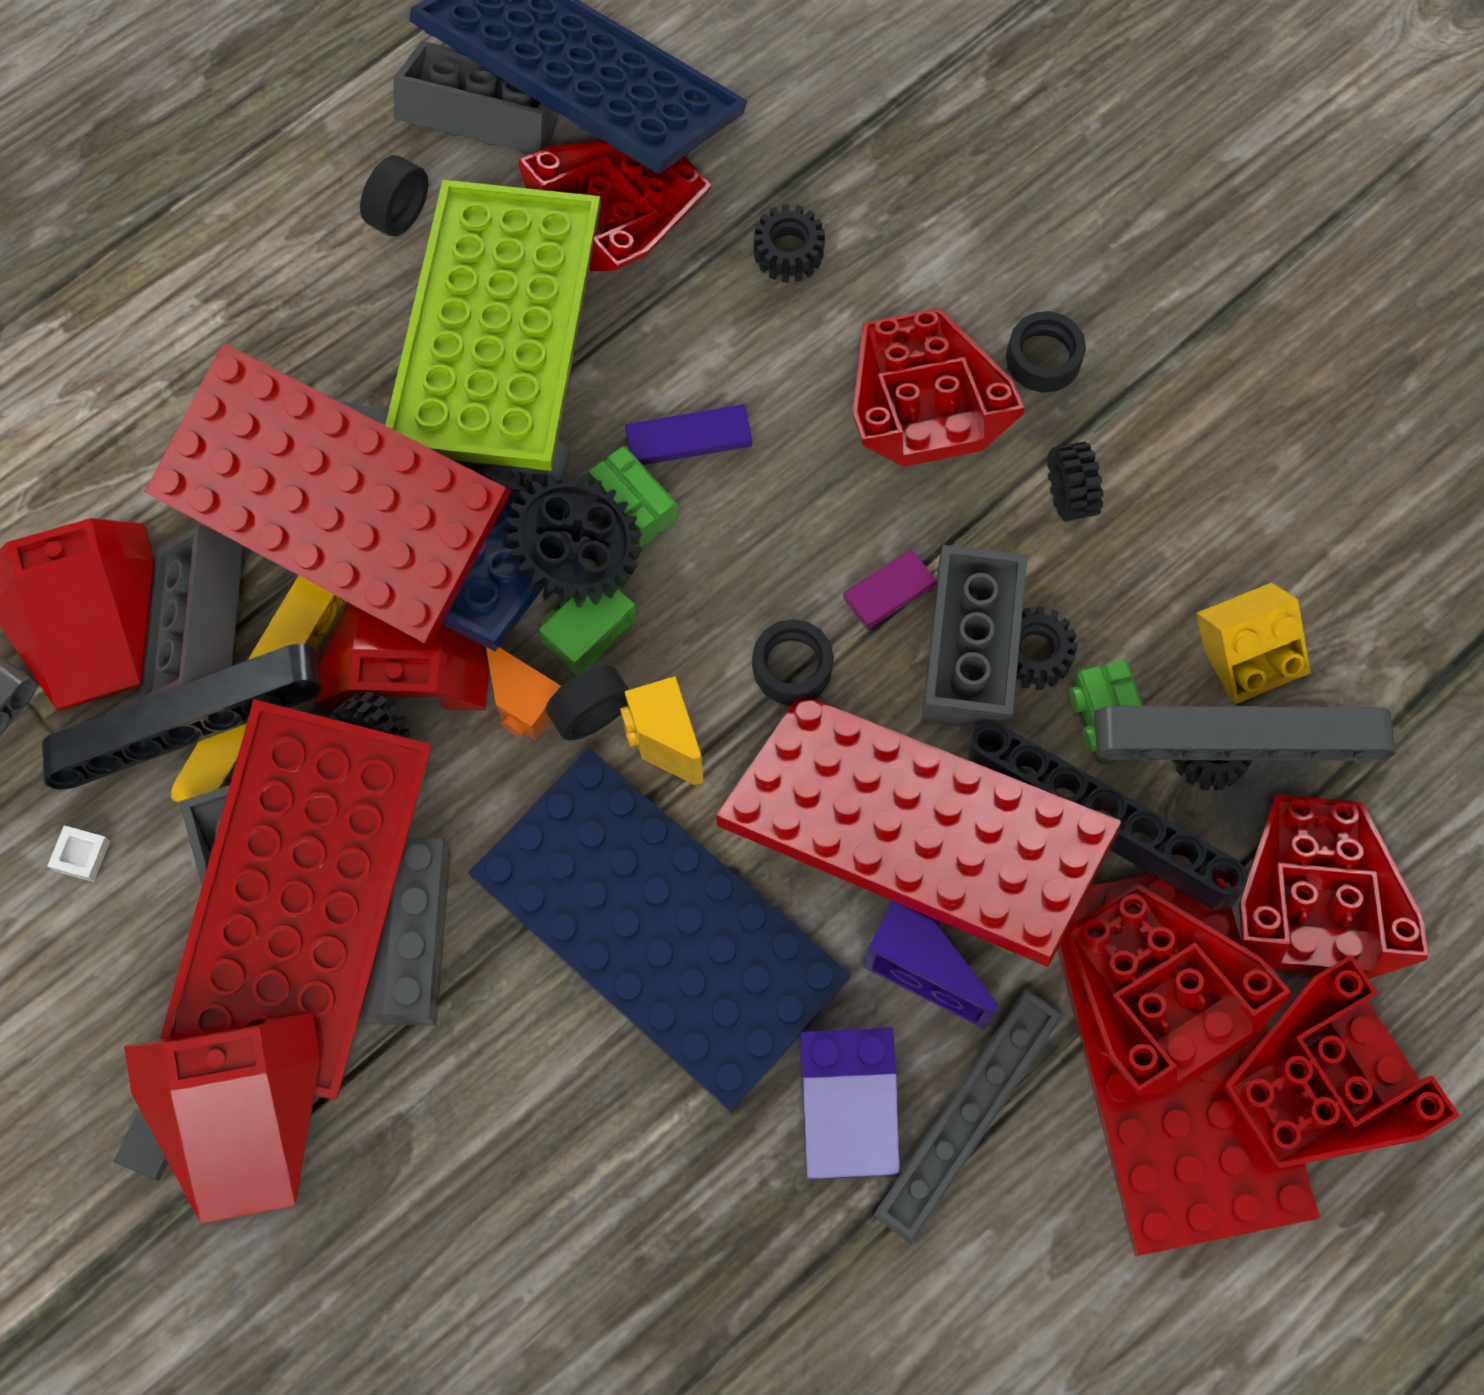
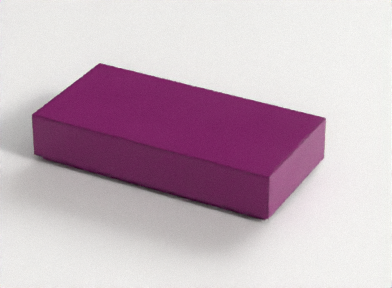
M911 549L845 591L843 599L868 630L935 587L936 580Z

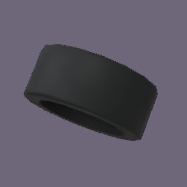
M391 155L383 159L374 168L363 189L360 201L361 218L366 224L388 236L397 237L406 232L416 221L427 198L429 187L427 173L423 168L401 156Z
M1052 311L1030 314L1022 318L1013 328L1006 353L1008 370L1015 381L1033 391L1041 393L1056 392L1065 388L1079 374L1086 351L1084 334L1074 321L1063 314ZM1034 336L1056 338L1068 349L1069 359L1066 364L1058 368L1045 369L1035 366L1022 353L1023 343Z
M790 619L776 622L765 629L755 642L752 656L755 682L764 695L777 703L792 705L798 699H815L822 694L830 682L834 660L831 642L821 629L807 621ZM788 641L802 642L810 646L815 651L818 660L817 671L812 678L798 684L783 683L774 678L769 671L767 662L769 653L775 646Z
M609 665L595 667L571 679L558 689L549 699L546 705V712L563 739L569 741L582 739L604 728L621 715L620 708L627 706L625 691L629 690L615 667Z

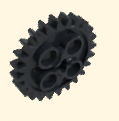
M564 472L559 484H557L555 479L549 474L543 482V487L534 480L528 489V493L521 490L516 499L517 504H511L507 513L510 518L506 519L503 526V531L508 533V535H506L502 545L505 548L513 549L507 558V563H520L521 565L515 575L516 578L529 575L532 579L528 590L531 591L539 585L544 588V600H547L554 592L558 594L560 606H564L569 596L574 598L577 607H582L587 596L594 605H597L602 599L603 593L607 597L612 598L618 587L624 588L630 579L628 575H632L638 566L634 560H637L642 552V548L635 544H637L642 534L639 531L630 530L635 524L637 517L624 516L623 513L628 503L621 502L615 504L612 501L616 494L615 489L606 494L600 492L602 481L600 480L596 481L592 487L586 486L584 474H581L577 483H572L568 473ZM547 512L557 513L562 520L552 519ZM588 521L597 522L602 526L603 530L593 528ZM541 549L552 551L557 559L546 557ZM583 558L593 560L598 568L588 566Z

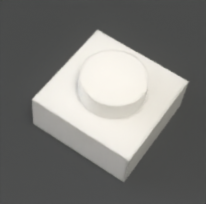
M64 825L47 867L55 872L94 882L110 841L105 836Z

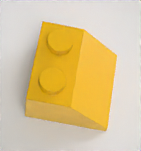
M676 676L625 691L627 706L620 708L629 747L638 745L643 760L691 784L699 785L704 783L702 756Z

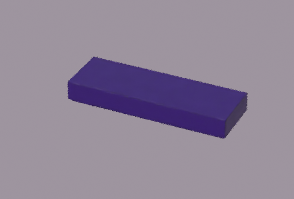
M745 404L625 424L629 451L642 465L752 446V436Z

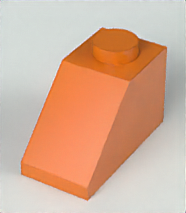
M500 647L496 651L486 648L495 703L502 719L501 725L517 737L521 738L526 734L536 741L551 721L546 712V705L549 699L562 686Z

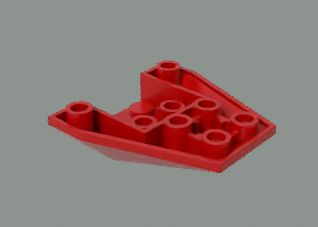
M605 141L550 146L519 159L518 163L525 188L600 196L601 208L596 235L593 238V251L589 271H616L646 257L711 188V184L685 157H682L662 173L657 174L653 170L645 168L640 162L622 151L614 149Z
M941 308L863 323L853 419L864 447L903 467L985 450L1024 414V405L1013 380Z
M89 518L6 542L0 549V627L58 712L142 687L155 571V560L147 528L143 523Z
M347 602L318 665L322 690L315 698V706L339 707L349 696L352 697L355 693L361 692L364 696L367 692L374 693V696L439 698L444 710L486 711L489 667L481 644L441 624L431 645H428Z
M1275 794L1239 903L1242 945L1261 957L1275 971L1317 975L1351 954L1368 979L1426 961L1429 954L1423 916L1364 803Z
M1138 883L1072 924L1065 934L1109 1059L1138 1095L1179 1089L1252 1041L1291 996L1289 988L1261 957Z
M1352 954L1310 979L1223 1086L1275 1169L1419 1141L1460 1116L1433 1075L1421 1080L1419 1079L1367 1001L1376 996L1378 992Z
M313 1012L266 1020L263 1024L177 1040L169 1037L124 1046L131 1093L201 1224L296 1205L321 1058Z

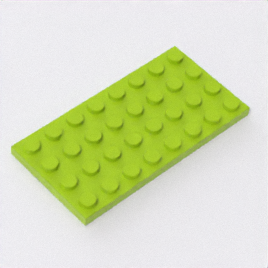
M442 180L385 426L451 460L552 471L592 257L593 238L596 235L600 214V196Z

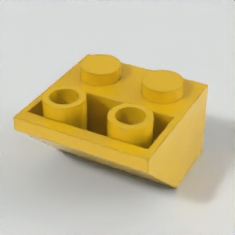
M1272 582L1196 613L1203 650L1234 704L1311 673L1298 599Z

